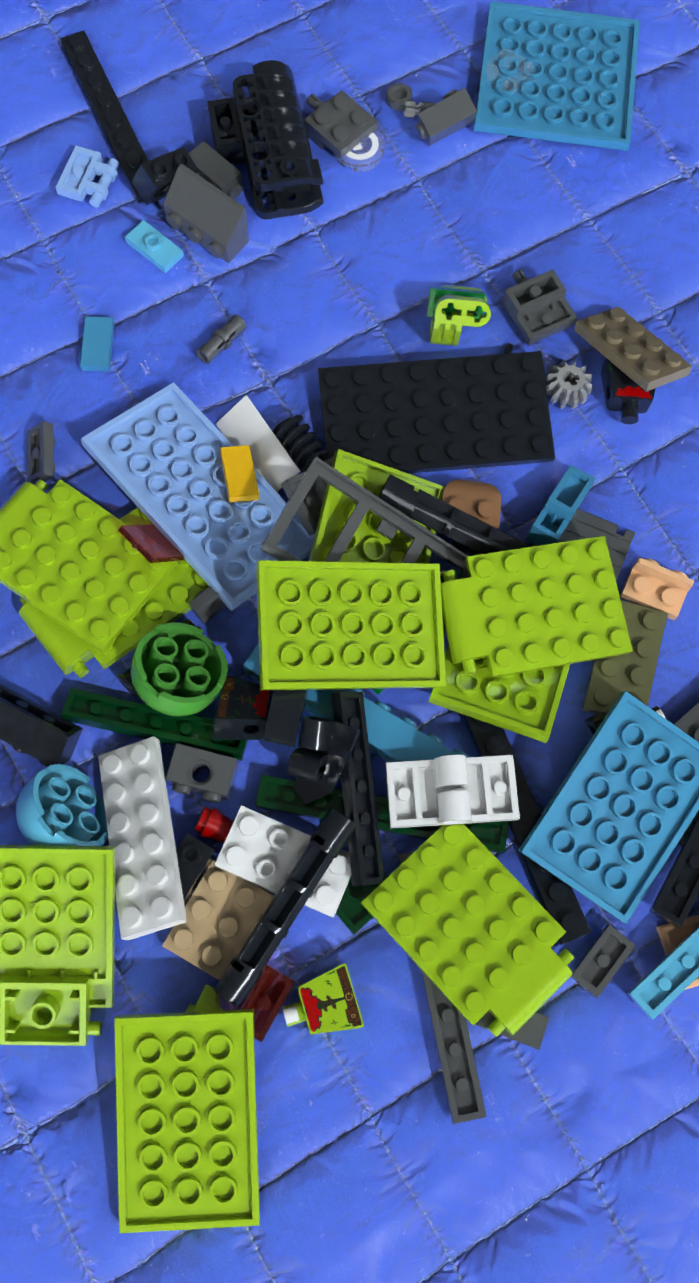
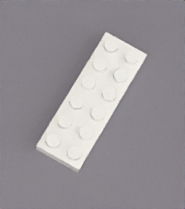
M152 736L98 756L109 846H115V895L121 939L127 941L187 922L160 741Z

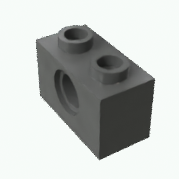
M176 743L165 780L172 786V791L190 795V792L194 791L202 793V798L205 800L220 803L221 799H230L239 763L236 758ZM201 768L208 769L210 776L206 781L197 782L194 780V774L197 770Z

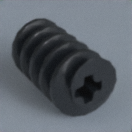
M296 415L280 422L272 432L301 473H303L315 457L326 461L330 452L327 449L320 451L323 443L321 441L314 442L317 435L314 432L308 433L310 430L309 424H302L303 416Z

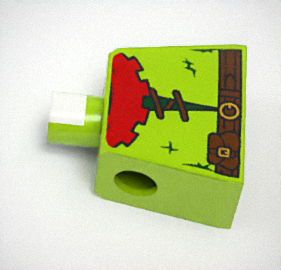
M346 963L297 987L301 1001L282 1007L287 1027L307 1021L310 1035L364 1027Z

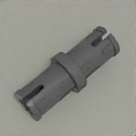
M233 315L220 329H215L211 333L212 337L196 350L197 356L204 363H211L223 349L227 350L232 345L231 342L246 329L244 320L238 315Z

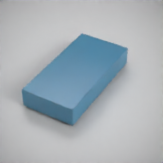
M85 317L80 362L82 371L110 372L115 324L112 317Z

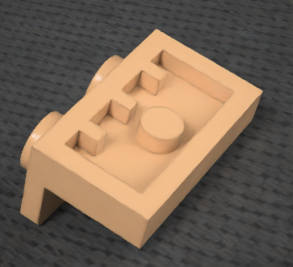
M638 558L630 570L620 598L637 605L668 613L667 618L675 620L679 615L687 592L693 586L694 580L688 578L681 571H671L660 566L655 560Z

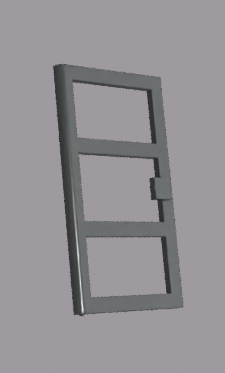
M315 457L310 463L260 547L262 551L278 561H301L277 546L316 478L319 477L357 502L324 562H339L369 510L382 518L375 530L382 536L392 540L399 529L413 539L400 563H415L425 546L462 570L458 579L469 578L465 562L466 554L318 457ZM443 620V634L445 635L446 629Z

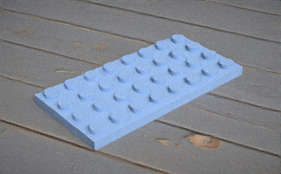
M174 382L81 438L82 446L207 585L211 586L218 593V597L231 611L257 593L256 562L259 560L278 561L262 551L260 547L287 502L254 468L259 499L229 503L220 448L233 445ZM296 513L277 546L302 561L311 553L315 534L308 535Z

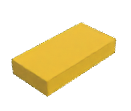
M250 446L221 447L220 456L229 503L258 500L259 491Z

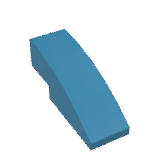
M570 465L535 520L525 540L535 546L558 543L596 478Z

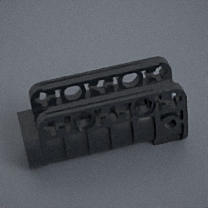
M268 60L259 62L252 66L253 74L239 76L233 82V95L243 139L245 167L254 209L257 216L262 219L305 214L319 208L324 203L320 187L324 182L318 159H313L293 73L288 65L280 61ZM242 87H247L249 97L244 98ZM254 137H257L259 141L254 142ZM258 153V160L253 157L254 154ZM263 197H267L270 209H265L263 206Z

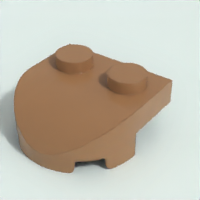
M464 479L450 481L445 486L442 501L499 529L501 494L495 486L486 482Z

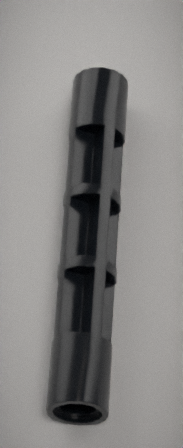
M391 474L380 492V499L409 518L480 554L531 547V545L421 489L418 492L414 491L415 486Z
M329 808L309 839L310 842L291 872L284 878V883L264 914L260 915L259 922L238 954H235L215 985L214 991L221 998L234 1006L242 1007L263 974V969L282 939L288 935L290 926L308 898L313 896V890L333 859L337 858L357 827V823L336 809Z

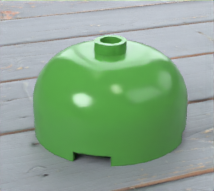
M172 622L156 626L153 631L140 639L132 657L130 673L137 694L149 707L165 715L189 716L204 710L216 699L226 681L228 665L221 646H216L209 638L202 634V629L193 625Z

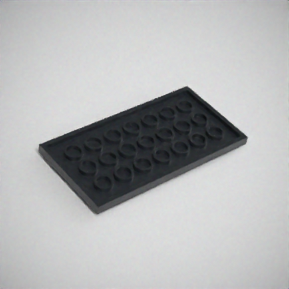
M541 351L318 368L325 449L330 452L326 460L334 457L335 452L340 449L408 474L543 463L555 460Z

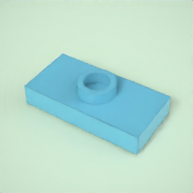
M145 220L141 221L125 236L126 243L164 273L184 257L182 249Z

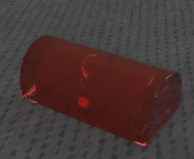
M268 965L264 967L263 974L241 1008L254 1010V1038L260 1042L266 1036L295 983L294 980Z

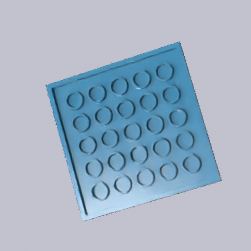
M490 1L474 131L628 151L631 142L640 20Z

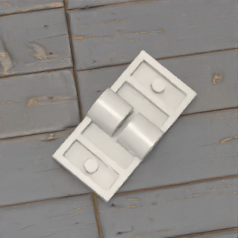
M446 755L437 757L434 760L388 762L385 764L390 828L514 821L520 819L513 755L466 758L464 755Z
M241 805L214 866L259 885V887L271 893L277 894L284 883V878L291 872L309 844L311 836ZM341 850L337 858L333 859L313 890V896L308 898L304 906L334 918L351 877L349 852Z

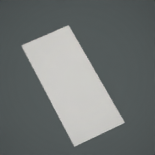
M247 395L216 423L219 430L233 446H250L254 468L276 492L282 488L281 484L285 480L296 476L300 472Z

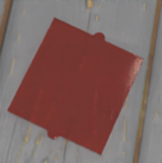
M153 524L121 526L118 530L132 544V547L137 549L150 563L184 560V556Z

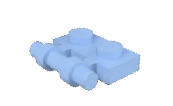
M75 146L55 187L57 194L83 202L86 193L90 194L92 197L89 203L93 207L98 208L101 202L106 200L109 194L108 187L111 182L115 181L118 175L117 168L119 162L114 158H110L107 164L101 163L102 157L100 152ZM95 175L101 176L98 183L92 182Z

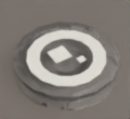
M377 129L342 158L338 157L335 153L334 156L340 165L351 167L352 171H368L375 168L384 157V136Z

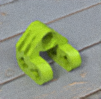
M453 285L440 286L442 288L482 291L481 289L474 287ZM445 295L439 298L435 305L434 317H431L429 343L457 346L462 326L481 327L485 325L491 317V310L486 296L485 300L455 295ZM448 303H453L454 309H458L460 312L454 311L451 313V316H446L442 308H447ZM476 306H481L485 314H480L479 319H474V315L467 313V310L475 311Z

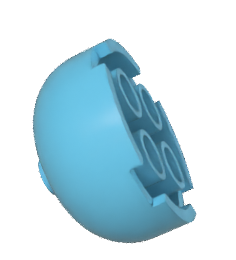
M54 764L38 772L26 783L17 799L16 820L22 836L29 845L102 846L108 839L104 798L100 799L96 790L88 783L91 780L90 777L73 767ZM94 806L97 810V818L88 812Z

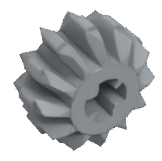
M563 360L559 367L554 365L550 369L549 374L545 378L547 396H552L551 404L561 403L562 410L566 404L574 409L578 403L583 405L586 402L593 388L591 384L592 374H585L586 365L578 368L576 367V361L568 365Z

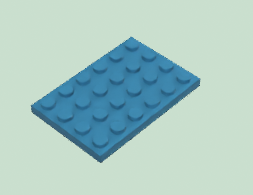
M622 691L518 851L606 912L627 924L699 810V742L627 691Z

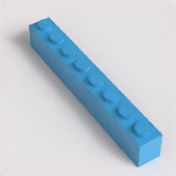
M258 643L243 666L247 675L260 682ZM361 689L308 690L304 710L313 716L334 721L331 694L339 691H363ZM363 692L369 750L388 762L434 760L437 757L446 755H464L466 758H469L467 754L458 749L452 751L442 745L444 742L438 736L432 733H427L426 735L417 730V725L410 719L403 716L398 718L391 714V709L384 703L377 700L373 703L364 697L365 693Z

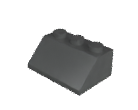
M181 164L175 173L164 201L166 220L172 228L180 229L187 234L192 242L200 243L215 258H221L229 264L249 243L246 207Z

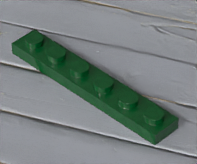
M74 688L70 689L61 712V717L73 723L144 739L154 736L162 743L175 746L177 743L236 758L241 761L243 760L248 740L214 739L215 720L194 715H165L145 704Z

